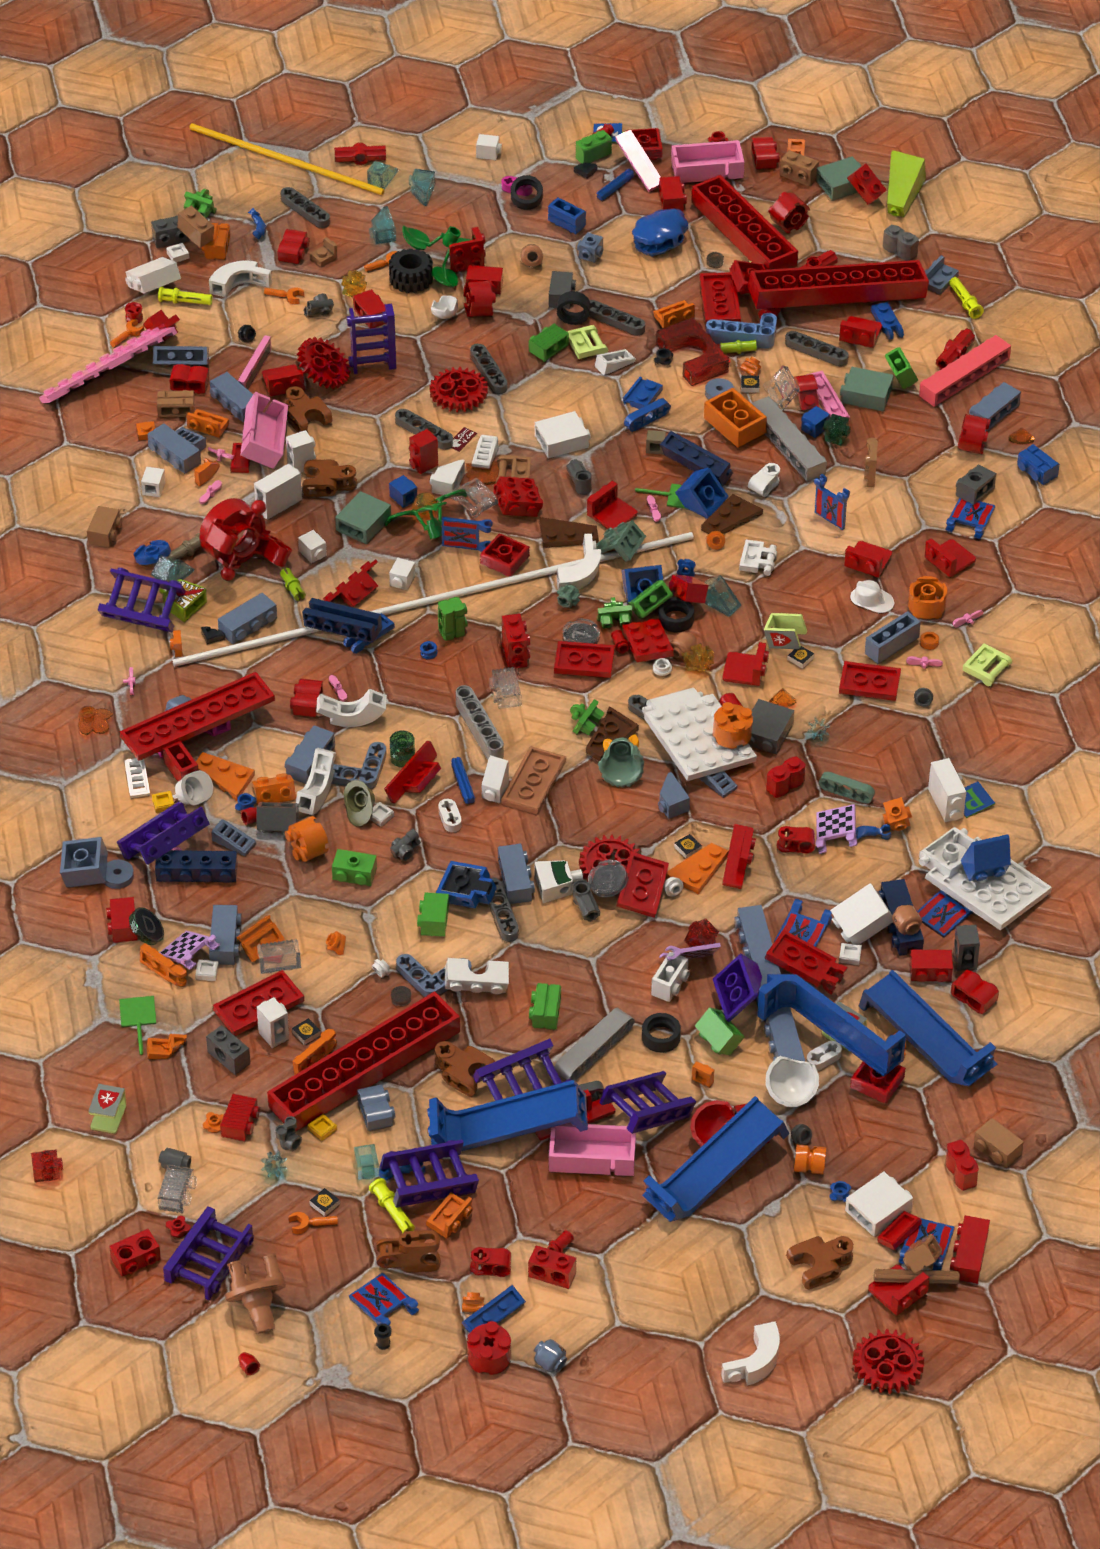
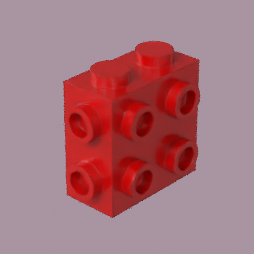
M499 476L497 484L494 485L493 492L497 497L498 506L501 508L502 514L537 517L543 507V500L540 498L534 479Z
M520 613L502 616V645L508 669L527 667V659H530V650L527 647L530 645L529 634L525 633L527 632L526 621H522Z

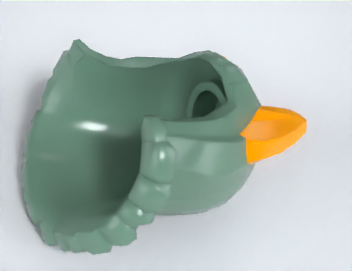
M636 734L628 739L622 737L616 738L613 741L611 739H604L603 741L604 755L601 761L598 762L600 773H602L601 777L612 786L615 785L621 788L625 786L631 787L632 784L634 785L641 779L644 773V760L638 749L639 739Z

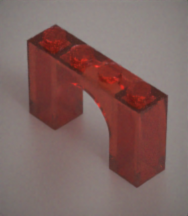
M693 317L656 331V345L659 349L666 348L673 352L682 348H696L704 353L699 357L683 362V377L691 386L729 372L730 359L728 355L723 353L720 346L712 340L710 334L706 333L702 325Z

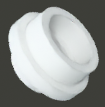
M660 658L653 664V671L657 675L665 676L671 673L672 665L669 660Z
M670 877L664 883V891L671 897L678 895L683 889V882L679 878Z
M378 959L374 961L372 968L381 978L390 974V966L383 959L381 961Z

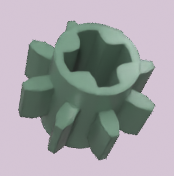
M566 584L557 591L559 594L557 597L558 603L565 608L576 606L580 601L578 598L580 596L579 590L573 585Z

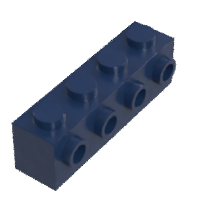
M170 850L156 859V881L236 882L238 867L237 851Z

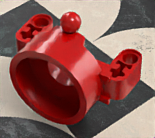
M238 498L226 499L215 505L204 518L199 534L200 543L208 554L225 566L221 570L223 580H232L235 577L234 569H239L241 563L250 559L254 554L263 555L275 565L285 567L292 549L280 539L269 535L270 530H266L265 520L262 515L266 511L264 501L256 500L250 506ZM245 530L243 536L237 542L238 534Z

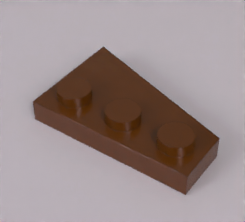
M732 494L701 525V530L708 534L713 531H720L725 534L733 530L734 526L742 522L744 524L749 522L751 517L763 515V509Z
M539 517L543 548L583 545L584 534H592V540L596 541V544L599 542L597 525Z
M609 706L605 718H602L598 730L594 732L586 746V753L601 761L604 755V739H611L612 741L622 737L628 739L639 730V725Z

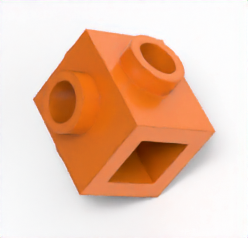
M902 797L883 803L886 813L882 815L885 824H890L891 831H901L907 826H911L909 818H912L909 806L905 807Z

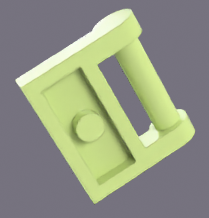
M594 325L568 331L569 343L578 359L608 353L609 350L602 343L597 334L598 330ZM588 336L592 337L596 346L592 345Z
M984 643L963 665V671L982 680L986 686H991L1002 670L1012 664V659L1010 656ZM996 660L999 661V664L990 673L985 672Z

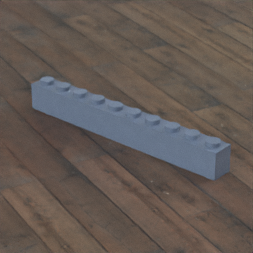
M762 905L738 908L737 916L734 917L736 929L739 928L740 930L738 933L739 942L744 945L743 955L758 963L762 975L761 987L763 984H767V974H781L778 965L765 959L767 951L773 944ZM758 993V997L756 998V1004H757V1006H758L759 993ZM782 1007L764 1020L765 1036L770 1039L768 1046L770 1053L774 1054L773 1061L779 1056L805 1061L791 1008Z

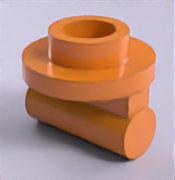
M751 356L750 359H745L740 369L752 376H757L761 369L760 361Z
M713 531L706 535V543L711 549H721L725 544V535L720 531Z
M338 931L330 933L326 939L327 949L335 951L338 955L344 954L346 936Z
M467 1292V1297H463L462 1312H476L484 1306V1297H480V1293Z

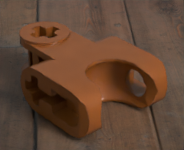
M290 387L287 389V421L297 433L307 431L309 421H319L323 425L332 423V412L320 397L315 396L310 399L300 387Z
M331 459L307 460L304 464L305 475L310 478L305 479L302 484V492L305 496L330 497L335 495L337 490L350 491L358 485L355 478L357 474L356 468L352 465L339 466L335 460Z
M448 1041L439 1042L435 1046V1065L443 1070V1080L456 1090L472 1097L477 1092V1083L471 1075L477 1069L495 1062V1060L473 1046H467L464 1050H461Z
M425 1230L407 1231L396 1239H381L376 1243V1249L380 1253L377 1257V1265L382 1268L400 1267L402 1271L407 1273L437 1271L441 1264V1258L437 1252L440 1246V1236L436 1231ZM427 1239L434 1240L432 1243H424ZM433 1259L435 1262L428 1263L425 1260Z
M816 1236L790 1247L786 1257L792 1265L804 1263L812 1266L802 1275V1284L806 1289L810 1290L831 1282L841 1275L842 1271L840 1268L849 1265L853 1261L852 1251L854 1244L846 1236L837 1237L826 1243L822 1237Z

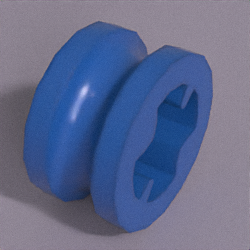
M426 641L420 645L423 658L433 659L437 656V645L434 642Z

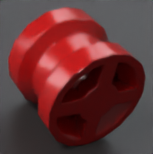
M131 302L125 306L127 322L133 319H138V324L142 322L143 310L141 304Z

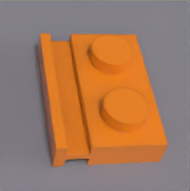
M266 915L236 937L241 942V946L251 962L256 961L285 940L276 924L270 919V915Z

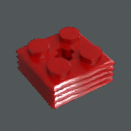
M659 128L631 130L649 159L656 160L663 157Z
M734 260L731 268H729L736 285V290L740 294H750L748 289L750 271L766 270L764 264Z
M499 533L480 553V564L510 577L530 556V546Z
M862 1061L851 1077L850 1088L886 1104L905 1078L906 1068L898 1065L883 1077Z

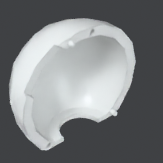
M779 1056L769 1065L766 1072V1087L770 1096L777 1103L786 1107H798L807 1103L815 1096L819 1087V1074L813 1063Z

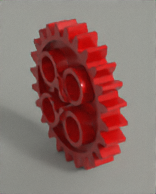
M313 337V339L308 338L298 348L299 352L297 355L299 358L297 361L302 362L299 367L305 369L303 373L309 374L308 379L313 378V383L319 382L320 387L324 384L326 389L329 387L334 389L335 387L343 386L349 379V374L351 373L349 368L351 366L346 364L348 359L343 358L345 354L340 353V348H335L334 343L330 345L328 340L323 342L322 337L319 339Z
M452 367V371L445 369V373L439 372V376L435 375L434 380H431L430 397H432L433 402L437 403V406L442 405L443 410L448 407L450 412L453 409H456V412H459V409L466 412V408L473 410V406L479 407V403L483 404L484 399H487L488 387L485 377H481V373L475 374V370L469 371L468 367L465 370H462L461 367L458 370Z
M611 834L610 839H607L603 835L602 840L595 837V843L588 841V847L584 846L583 852H580L579 870L581 869L583 873V879L587 878V882L591 884L592 877L598 870L597 868L600 869L611 863L614 851L617 852L612 864L619 865L626 870L630 852L640 854V849H635V843L629 845V839L621 841V836L614 839L613 834Z
M888 1329L885 1330V1334L877 1330L876 1336L870 1332L868 1339L862 1337L861 1343H857L856 1350H854L852 1363L854 1365V1373H858V1380L864 1379V1386L871 1383V1390L879 1387L880 1393L887 1389L889 1394H891L892 1389L900 1393L901 1387L908 1390L909 1384L915 1386L916 1379L920 1380L921 1373H923L925 1358L923 1357V1350H919V1343L913 1344V1337L905 1339V1332L899 1336L897 1335V1330L890 1334Z

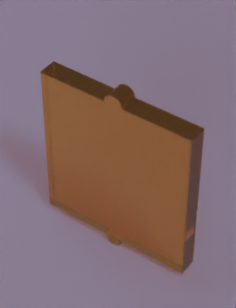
M498 460L493 461L489 469L473 467L472 463H466V477L469 479L470 487L496 484V479L499 475Z

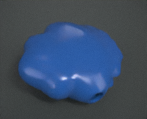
M680 209L658 210L653 214L639 218L636 221L635 228L632 230L636 250L645 255L655 256L674 249L683 242L684 233L688 230V221Z

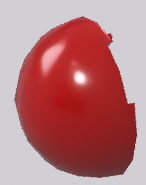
M719 1100L707 1102L695 1111L691 1118L690 1129L694 1140L700 1147L735 1116L729 1102Z

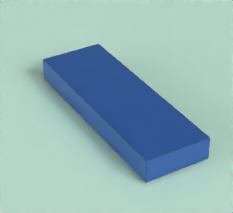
M511 1285L465 1319L462 1324L470 1333L477 1326L487 1324L490 1321L499 1323L526 1301L515 1287Z

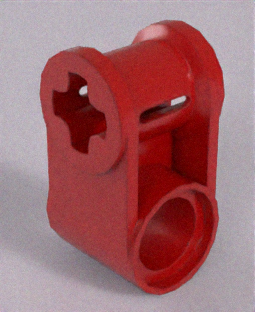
M783 826L778 830L779 840L776 846L779 851L804 854L814 851L815 832L812 828Z
M476 1247L471 1251L472 1262L470 1264V1271L478 1276H508L511 1273V1251L506 1248Z

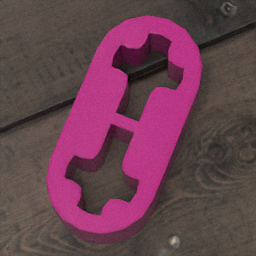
M503 177L501 180L502 190L511 193V185L518 177ZM524 185L517 189V195L529 196L533 193V186Z

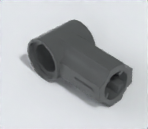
M577 459L571 460L566 465V469L575 484L576 492L582 495L590 493L592 490L591 473L585 469L581 461Z
M586 880L576 881L573 884V902L578 906L584 920L589 922L596 920L600 916V910L592 895L589 882Z

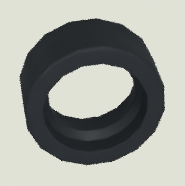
M523 175L513 181L511 185V200L515 206L523 210H531L541 203L543 199V186L536 177ZM524 185H530L537 190V195L533 199L523 200L517 196V189Z
M577 291L566 292L558 299L557 316L561 321L569 325L582 324L587 321L590 315L591 302L583 293ZM577 304L584 310L574 313L567 311L563 306Z
M678 597L669 598L660 605L658 619H660L663 628L667 631L674 633L686 631L694 622V606L691 602H685ZM671 611H680L687 616L681 619H673L666 616V614Z
M656 1013L647 1017L643 1022L642 1041L649 1050L665 1053L672 1051L680 1043L681 1025L674 1016L667 1013ZM656 1027H666L673 1031V1035L665 1039H658L649 1034V1031Z

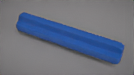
M627 169L596 193L597 199L601 201L606 199L632 179L634 171Z
M460 757L452 758L451 765L466 804L474 803L475 795L462 759Z

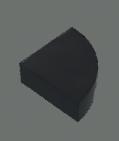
M582 163L574 167V172L585 178H589L598 170V165L593 163Z
M209 626L201 627V633L207 645L225 640V635L221 630L211 629Z

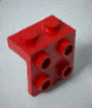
M478 227L471 228L472 240L454 243L449 246L450 269L454 272L468 270V265L485 266V236Z
M849 316L847 321L842 320L840 324L839 341L874 348L881 332L882 324L877 321Z
M294 364L262 371V377L270 397L286 394L287 389L290 387H300L305 390L303 370H298Z
M613 480L587 499V515L607 529L615 528L622 522H629L638 515V511L617 497L618 484Z
M932 538L926 541L924 557L949 577L954 576L976 561V557L954 539H949L941 545Z
M858 541L855 547L848 545L846 548L844 566L879 578L892 557V551L864 541Z
M759 642L756 655L728 652L722 676L723 681L760 686L761 678L766 673V665L764 664L765 662L768 663L769 651H766V643Z
M894 1265L892 1268H890L905 1270L900 1265ZM922 1272L909 1283L873 1281L869 1284L868 1291L897 1316L928 1293L929 1276Z

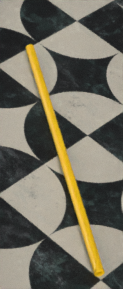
M193 123L189 127L192 131L379 195H383L385 192L383 188Z

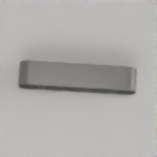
M466 685L459 686L456 689V707L487 760L490 755L503 759V740L473 689Z
M619 1008L613 1009L557 1061L554 1067L558 1075L565 1080L571 1079L576 1081L631 1030L635 1019Z

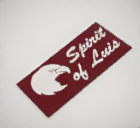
M464 427L453 438V446L451 448L460 452L477 433Z

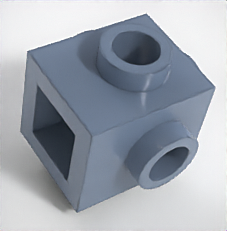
M587 232L582 241L580 240L577 245L579 258L595 263L598 257H601L603 254V237Z

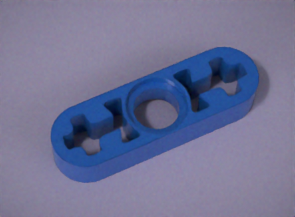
M664 398L658 399L629 414L624 420V425L630 431H636L667 415L671 405Z

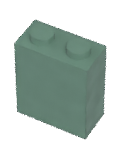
M852 156L818 167L816 182L832 201L858 193L847 177L861 167V164Z
M851 367L850 372L845 375V385L841 386L840 395L843 396L842 403L885 411L893 388L894 375Z
M360 491L335 517L336 531L368 544L385 526L386 519L391 516V505Z

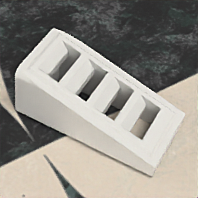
M626 349L599 354L596 357L595 367L603 375H606L635 362L636 358Z
M480 436L472 461L473 467L490 468L499 448L498 437Z
M137 758L125 760L130 798L150 796L144 759L140 761ZM143 786L145 787V788H140V789H133V788H136V787H143Z

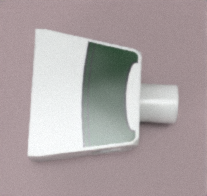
M565 860L534 862V875L543 903L571 895L573 893V883L583 880L581 869L570 871Z

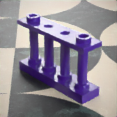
M392 303L385 304V312H382V314L355 317L353 308H349V316H346L347 326L350 327L351 356H348V362L353 367L354 374H358L357 364L384 361L388 363L389 370L396 369L395 315ZM379 321L386 323L381 328L356 330L355 324ZM386 336V339H383V341L356 344V338ZM379 348L387 350V352L381 355L357 357V351Z
M111 568L110 573L116 578L109 602L106 604L99 603L97 610L101 616L172 633L174 624L171 622L169 615L176 593L185 594L186 592L181 583L175 580L168 582L129 573L124 568ZM123 581L134 582L126 607L118 608L116 602ZM141 584L151 586L144 611L141 613L135 612L133 608ZM159 588L168 590L169 593L162 615H159V617L152 616L151 611Z
M177 802L118 840L117 844L124 859L128 860L141 852L145 863L148 865L210 825L203 807H199L190 814H187L183 803Z
M551 1039L479 1068L473 1075L476 1083L483 1081V1083L487 1084L495 1101L503 1099L494 1081V1076L500 1073L505 1075L514 1095L523 1094L512 1073L513 1068L519 1065L523 1067L534 1090L542 1088L530 1064L531 1060L537 1057L539 1060H542L554 1085L564 1083L561 1081L549 1057V1052L554 1046Z
M661 1071L606 1086L599 1103L605 1105L614 1102L630 1117V1122L626 1129L633 1134L689 1118L696 1100L691 1096L678 1099L662 1084L666 1072ZM657 1090L658 1092H660L669 1101V1103H664L652 1091ZM643 1094L655 1106L650 1107L638 1095ZM629 1098L640 1111H635L623 1099Z
M450 1140L441 1144L397 1152L390 1151L383 1154L380 1169L391 1168L398 1186L393 1199L395 1207L445 1199L450 1192L456 1196L475 1193L479 1182L477 1174L467 1175L459 1158L464 1144L463 1140ZM450 1157L458 1177L446 1178L439 1159ZM431 1161L438 1181L426 1182L419 1163ZM411 1165L418 1185L406 1186L399 1166Z
M207 1206L163 1267L164 1281L172 1284L177 1277L186 1278L204 1286L205 1299L210 1300L213 1294L218 1293L221 1283L230 1272L227 1264L237 1261L244 1250L252 1245L254 1240L252 1225L248 1224L243 1232L237 1231L217 1222L215 1209ZM210 1230H216L237 1241L230 1248L206 1236ZM204 1245L226 1256L221 1263H218L195 1253L199 1246ZM194 1261L215 1272L210 1279H207L185 1269L184 1266L187 1262Z

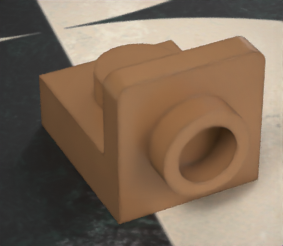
M325 237L323 239V246L310 253V259L320 267L337 259L338 248L336 243Z

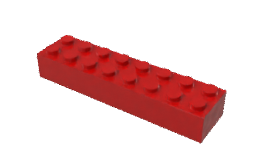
M718 175L692 186L691 203L751 262L764 264L766 270L797 267L798 250L725 178Z

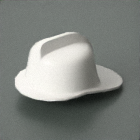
M872 580L858 581L856 589L850 595L851 601L855 605L876 613L889 612L894 606L893 597L881 590L877 582Z
M201 770L185 775L177 782L175 786L176 794L173 795V798H178L183 804H190L192 806L207 801L213 794V783L210 776Z

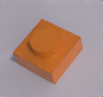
M154 421L136 423L139 441L148 440V433L155 429Z
M174 630L173 638L170 639V648L175 650V657H183L181 630Z
M696 1061L692 1066V1080L710 1088L714 1083L715 1069Z

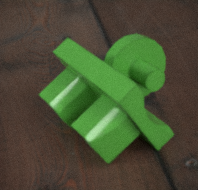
M203 189L201 192L197 191L196 194L186 191L184 194L186 199L183 206L184 209L189 206L199 208L198 212L205 218L210 213L215 214L217 208L214 207L213 197L209 195L208 189Z
M611 597L610 603H604V608H598L597 621H600L603 629L611 628L613 626L612 620L619 619L621 627H623L622 625L630 624L632 605L623 606V602H616L615 597Z
M594 699L587 710H585L586 706L584 704H574L571 707L572 719H579L572 732L578 734L581 730L587 735L591 734L596 725L588 719L590 718L599 723L604 715V712L597 707L599 703L597 700Z

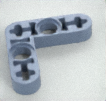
M374 742L369 746L362 769L334 764L333 770L335 772L331 784L346 786L349 782L358 780L359 777V780L363 781L370 789L376 787L386 759L385 744ZM371 763H375L378 766L375 768H371L368 765ZM347 774L354 775L351 779H347L344 776Z
M402 954L397 957V971L424 997L434 991L441 995L449 990L445 989V981L441 979L445 976V967L431 975L411 955ZM468 960V967L472 972L471 962ZM414 974L423 975L420 979H415L412 976Z

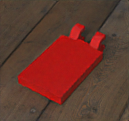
M785 930L781 932L765 955V959L792 974H797L803 980L816 987L822 984L824 990L831 995L836 989V984L840 983L844 978L843 974L848 968L842 964H837V958Z

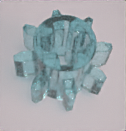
M814 717L815 722H807L811 727L806 732L813 733L811 739L814 740L818 736L822 741L824 734L829 736L826 728H829L830 725L823 724L825 718L818 721ZM816 724L823 726L819 734L813 731L816 728Z
M270 1151L267 1153L269 1159H261L265 1163L261 1171L266 1170L268 1177L272 1174L280 1177V1170H287V1167L284 1166L287 1158H282L280 1151L276 1155H273ZM273 1160L276 1161V1164H275V1165H276L277 1167H276L275 1169L272 1168L273 1164H272L271 1162H272Z

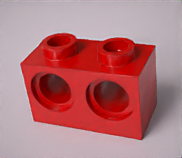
M149 1229L109 1245L111 1259L122 1277L161 1260L160 1246Z
M536 1245L528 1261V1277L569 1289L576 1275V1257Z

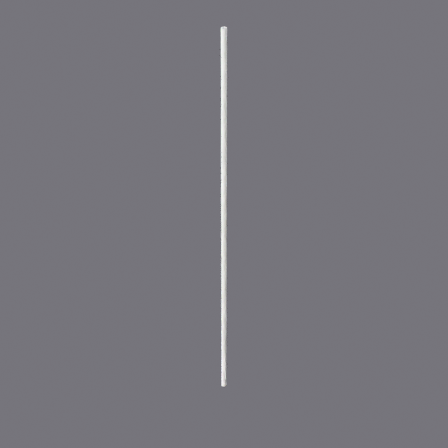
M692 532L644 543L639 546L635 553L692 540L694 536ZM617 551L601 554L600 562L621 556ZM583 559L370 612L388 615L446 599L449 600L453 597H461L557 573L558 567L574 566ZM303 627L173 659L172 662L173 666L177 667L322 630Z

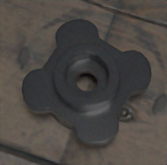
M666 348L659 349L656 352L657 356L654 358V362L663 365L671 364L673 353Z

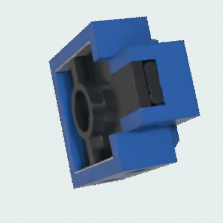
M450 861L436 893L449 894V904L476 909L478 903L490 904L497 887L493 879H490L487 867Z

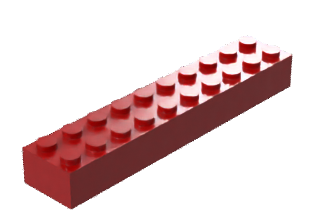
M920 260L754 270L750 271L748 289L756 309L926 298L929 280Z
M434 991L267 1091L268 1107L283 1123H285L287 1117H295L297 1123L296 1132L320 1115L328 1113L356 1096L358 1089L374 1085L435 1048L439 1042L446 1041L460 1032V1016Z

